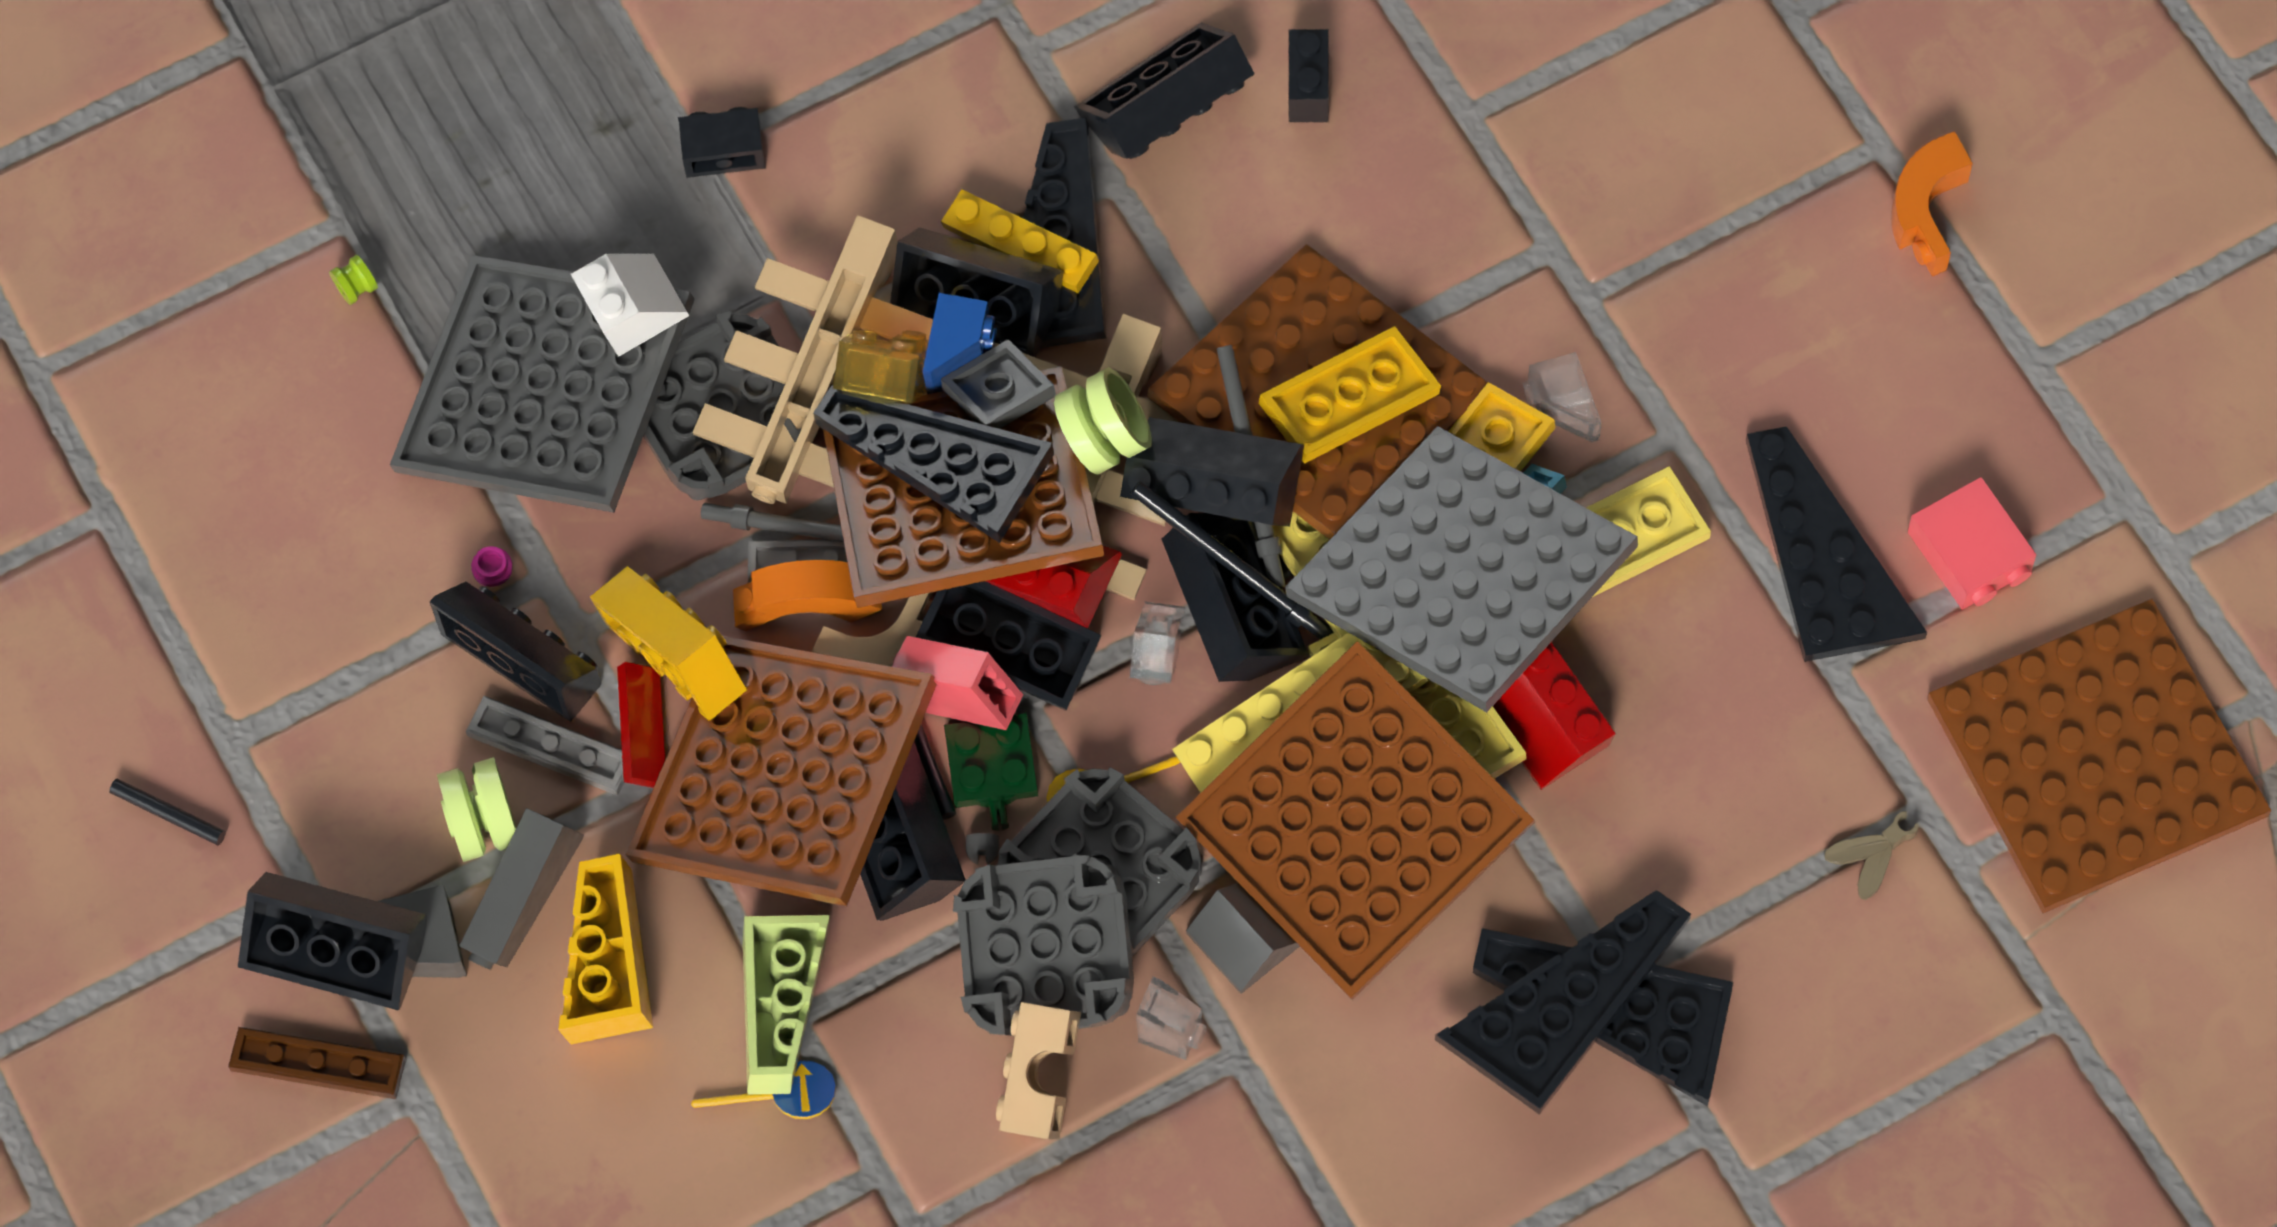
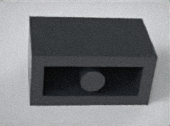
M1289 29L1288 122H1328V29Z
M735 107L726 112H694L689 116L678 117L682 160L686 178L765 169L758 108Z

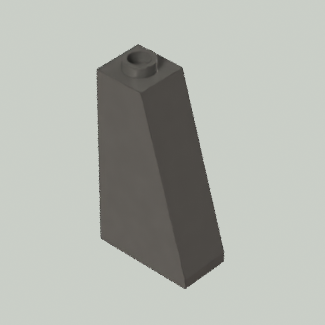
M526 808L459 945L471 952L468 960L489 970L492 969L494 963L506 968L509 966L579 847L584 834Z
M444 884L378 901L427 914L421 954L412 977L460 978L467 976L451 904Z

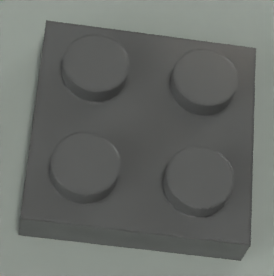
M1009 339L941 378L943 391L975 423L998 429L1025 415L1056 395L1054 384Z

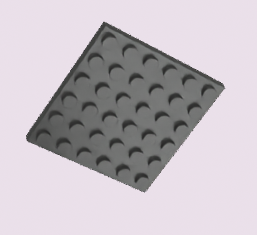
M472 255L390 462L391 468L396 473L614 513L688 317L618 357L572 278L571 274L573 272ZM674 289L686 311L690 314L695 301L691 292Z
M1437 426L1287 584L1286 595L1303 607L1481 710L1488 712L1638 547V536Z

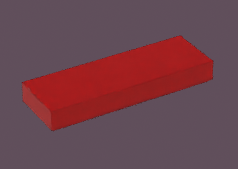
M624 662L617 667L623 780L625 783L654 788L665 762L660 675L652 667Z

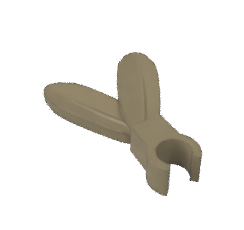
M1907 811L1898 813L1894 822L1882 832V835H1869L1843 840L1835 843L1825 852V860L1838 865L1866 859L1857 884L1858 895L1862 900L1871 898L1880 888L1892 850L1905 840H1911L1917 835L1919 824H1915L1914 828L1910 831H1904L1898 825L1901 821L1906 820Z

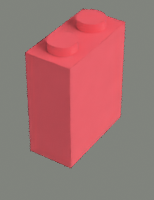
M1982 477L1911 516L1908 534L1962 610L1974 603L1976 606L1986 604L1996 596L1999 589L2008 584L2011 587L2018 586L2032 574L2031 571L2036 559V553Z
M906 636L893 660L892 667L930 673L935 677L934 682L937 686L926 710V713L1007 730L1024 695L988 652Z

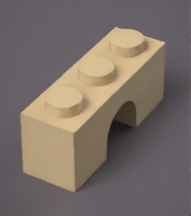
M1021 1002L1020 1010L1014 1012L1011 1022V1035L1015 1036L1013 1051L1007 1054L1003 1069L1004 1078L1008 1079L1005 1096L1002 1095L999 1098L996 1109V1119L1000 1121L999 1131L1048 1140H1060L1067 1097L1052 1095L1046 1092L1039 1084L1037 1072L1041 1061L1051 1053L1074 1055L1081 1012Z

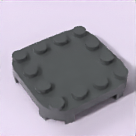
M729 310L716 314V323L680 341L643 437L670 481L693 500L716 497L746 483L745 478L754 457L693 435L692 432L704 404H709L768 426L785 386L783 383L724 362L725 355L736 330L779 346L772 335L771 327L761 317L757 320L748 315H734ZM786 418L784 425L796 443L801 428L797 430L791 419Z
M1111 767L1108 770L1090 769L1079 772L1077 769L1064 778L1065 785L1011 841L1006 839L999 850L998 865L1070 857L1073 854L1091 856L1114 866L1122 879L1126 892L1132 956H1134L1186 901L1199 883L1202 863L1197 841L1187 827L1183 830L1124 780V774Z
M1072 854L1070 857L995 866L989 864L974 869L975 873L965 880L958 895H954L953 912L958 914L965 996L960 998L964 1012L969 1014L977 1026L988 1031L990 1034L1012 1036V1017L1016 1010H1020L1021 1002L1081 1012L1079 1029L1094 1028L1111 1023L1128 1012L1130 1000L1133 997L1134 973L1127 898L1122 879L1114 866L1091 856Z

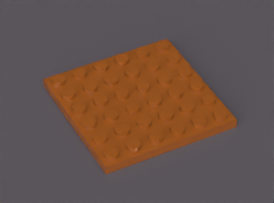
M1306 244L1148 389L1147 397L1180 423L1235 432L1217 354V348L1233 345L1252 435L1287 441L1258 404L1260 394L1395 326L1441 384L1439 395L1305 464L1301 461L1293 512L1330 540L1437 426L1449 431L1488 382Z
M1062 366L1041 370L1054 384L1056 395L1067 390ZM944 391L897 401L974 422ZM1055 397L1001 428L1005 431L1052 443L1054 456L1000 543L823 429L857 608L1105 556L1085 466L1071 449L1062 432L1056 416Z
M2153 599L2137 604L1928 694L1927 700L2042 913L2074 901L2270 815L2271 809Z
M723 636L727 643L723 649L747 691L710 721L700 714L697 704L693 698L691 699L625 855L633 863L847 906L937 686L934 682L935 677L930 673Z
M1358 641L1175 817L1185 828L1187 827L1199 843L1352 1000L1535 823V820Z

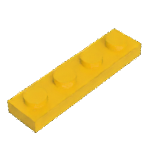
M961 189L941 220L944 229L977 245L1063 270L1062 286L1076 293L1080 292L1099 262L1096 253Z

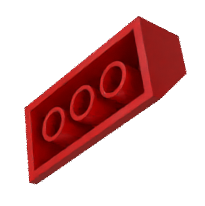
M1103 546L1105 556L987 580L986 582L1088 628L1121 559L1122 553Z
M1552 642L1493 705V708L1525 750L1526 760L1521 763L1540 790L1609 747L1616 735Z

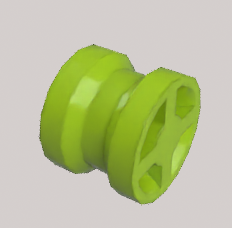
M357 254L349 259V264L345 267H335L329 271L335 286L350 306L358 301V297L362 293H372L378 289L373 275Z

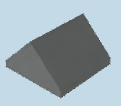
M1239 883L1218 889L1186 930V934L1240 994L1300 947Z

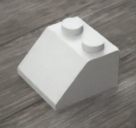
M605 254L571 274L618 357L689 316L654 254Z

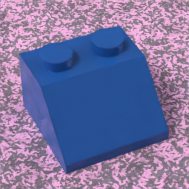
M944 293L938 294L922 370L927 394L943 391L941 378L994 348L997 329L994 328L995 316L989 315L987 301Z

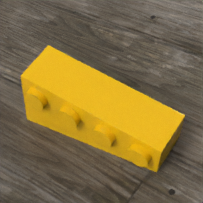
M627 566L590 596L605 624L637 654L641 653L661 677L665 674L676 686L677 692L687 701L693 698L700 714L708 721L747 691L723 649L727 643L721 633L713 625L706 628L700 617L691 608H687L684 611L678 600L669 591L666 590L664 593H661L657 584L646 573L640 576Z
M620 853L581 861L578 866L573 906L572 937H569L568 954L570 958L567 978H564L563 996L565 997L563 1014L560 1015L558 1026L560 1033L571 1045L653 1028L632 869Z

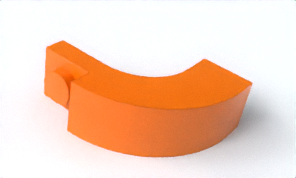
M1955 131L1930 141L1908 160L1900 174L1892 205L1891 224L1899 250L1912 245L1918 263L1920 265L1925 264L1932 277L1947 271L1951 251L1932 219L1929 205L1943 192L1968 183L1973 165Z
M799 560L770 565L752 571L751 582L733 589L735 627L744 631L751 630L776 618L795 613H824L852 623L882 610V603L860 608L856 607L848 562Z

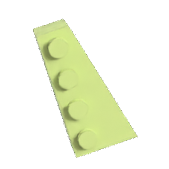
M830 915L744 916L743 968L747 1095L791 1093L827 939Z

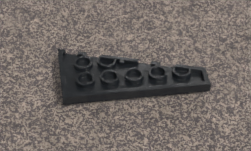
M1086 117L1046 123L1035 163L1036 172L1031 190H1028L1025 199L1026 209L1023 219L1096 253L1099 262L1079 293L1064 286L1061 287L1059 308L1041 348L1107 338L1088 122Z
M833 384L813 413L818 426L999 543L1054 456L1053 445L1047 441Z
M1788 427L1747 434L1746 444L1804 662L1926 639L1927 631Z
M1655 890L1614 917L1612 922L1594 934L1590 933L1580 939L1577 945L1562 955H1556L1504 989V993L1484 1006L1480 1005L1469 1012L1466 1018L1452 1027H1446L1437 1033L1435 1041L1540 1115L1690 921L1691 913L1658 890Z
M1482 928L1473 966V974L1504 991V989L1558 954L1562 955L1572 947ZM1655 965L1595 1043L1708 1106L1734 982Z

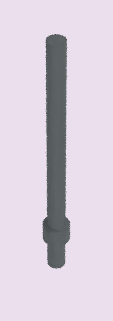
M1233 345L1217 348V354L1234 431L1236 433L1252 435ZM1255 522L1259 541L1255 542L1258 559H1263L1266 576L1279 588L1286 587L1279 555L1283 554L1280 538L1275 537L1272 525Z
M703 503L701 508V519L730 523L731 527L735 529L749 531L751 527L844 542L841 525L758 512L754 511L752 506L741 504L728 507Z

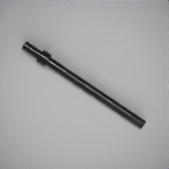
M1139 481L1130 493L1134 498L1285 612L1284 618L1297 628L1302 625L1320 640L1334 633L1332 628L1313 614L1312 611L1288 598L1285 591L1144 483Z

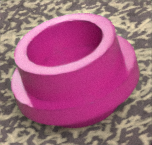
M493 546L485 547L478 551L471 563L473 577L478 583L487 587H495L505 583L513 570L509 554L505 550Z

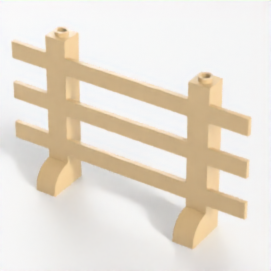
M857 215L829 281L767 258L755 289L816 312L799 353L736 330L725 355L724 362L785 384L769 424L765 426L705 403L692 432L695 436L754 457L745 479L748 489L752 491L751 495L756 499L769 504H774L775 500L787 504L799 475L834 488L827 449L812 444L819 428L813 413L832 384L893 401L913 398L911 395L843 370L860 329L925 353L927 351L933 319L874 298L878 287H882L887 282L895 266L897 237L894 228ZM1123 314L1100 371L1110 367L1118 372L1135 394L1147 420L1149 417L1178 422L1153 401L1139 396L1143 385H1146L1151 378L1162 353L1161 327ZM1024 354L1040 371L1059 367ZM1062 368L1067 389L1077 384L1086 389V381L1089 377ZM786 418L791 419L797 430L801 428L796 442H794L784 425ZM1085 467L1093 505L1098 501L1165 527L1166 521L1140 501L1120 497L1124 475L1109 469L1096 475ZM1120 559L1106 590L1135 601L1147 569Z

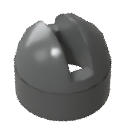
M988 833L966 835V853L970 861L979 864V855H986V864L993 862L999 853V835Z

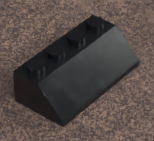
M1200 23L1074 107L1081 118L1086 117L1088 126L1111 153L1125 159H1133L1144 154L1149 149V144L1158 138L1176 133L1181 128V123L1191 116H1198L1210 110L1213 106L1212 102L1221 96L1239 91L1245 85L1244 81L1255 73L1235 34Z
M919 227L897 241L890 304L933 319L939 293L987 301L989 315L995 316L994 328L997 329L995 343L1001 344L1009 339L1022 353L1036 358L1059 308L1064 271Z
M1149 417L1147 422L1152 436L1151 447L1130 458H1126L1120 497L1137 500L1130 493L1134 486L1141 481L1177 508L1263 524L1290 527L1304 444Z
M1189 513L1186 515L1267 578L1263 559H1258L1255 542L1259 541L1254 522L1209 513ZM1174 527L1161 538L1219 682L1250 681L1301 661L1309 655L1299 629L1284 618L1285 612Z
M465 581L435 595L430 600V606L440 634L568 721L572 722L601 686L596 669L598 666L588 655L580 651L574 654L564 647L565 643L555 633L547 629L541 632L531 625V619L517 608H512L510 611L499 604V598L486 587L480 586L477 589Z
M983 581L937 591L916 638L988 652L1018 689L1066 711L1084 677L1102 635Z
M914 742L860 873L877 921H884L939 902L966 880Z
M265 872L247 891L237 967L399 1011L421 954L427 914Z

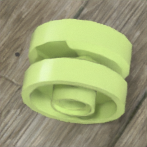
M1110 367L1087 378L1086 389L1077 384L1055 395L1054 406L1062 432L1080 462L1090 472L1098 475L1119 464L1120 454L1130 458L1151 447L1152 436L1150 427L1141 405L1126 381L1117 371Z
M494 757L473 764L472 773L475 783L472 785L473 791L469 790L464 773L458 768L437 774L443 796L441 805L451 837L456 839L463 862L484 856L486 845L481 829H485V832L489 831L494 846L500 851L507 849L516 830Z

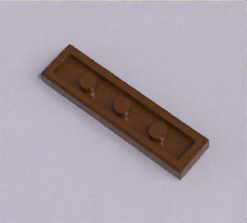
M238 1027L228 1067L232 1072L396 1099L406 1058L403 1054Z

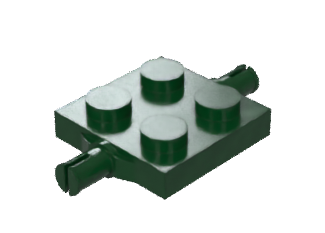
M1027 713L1014 715L1007 730L970 722L944 725L955 808L974 805L989 807L991 829L999 831L997 815H1000L1002 830L1007 829L1009 823L1006 805L1017 799L1038 796Z

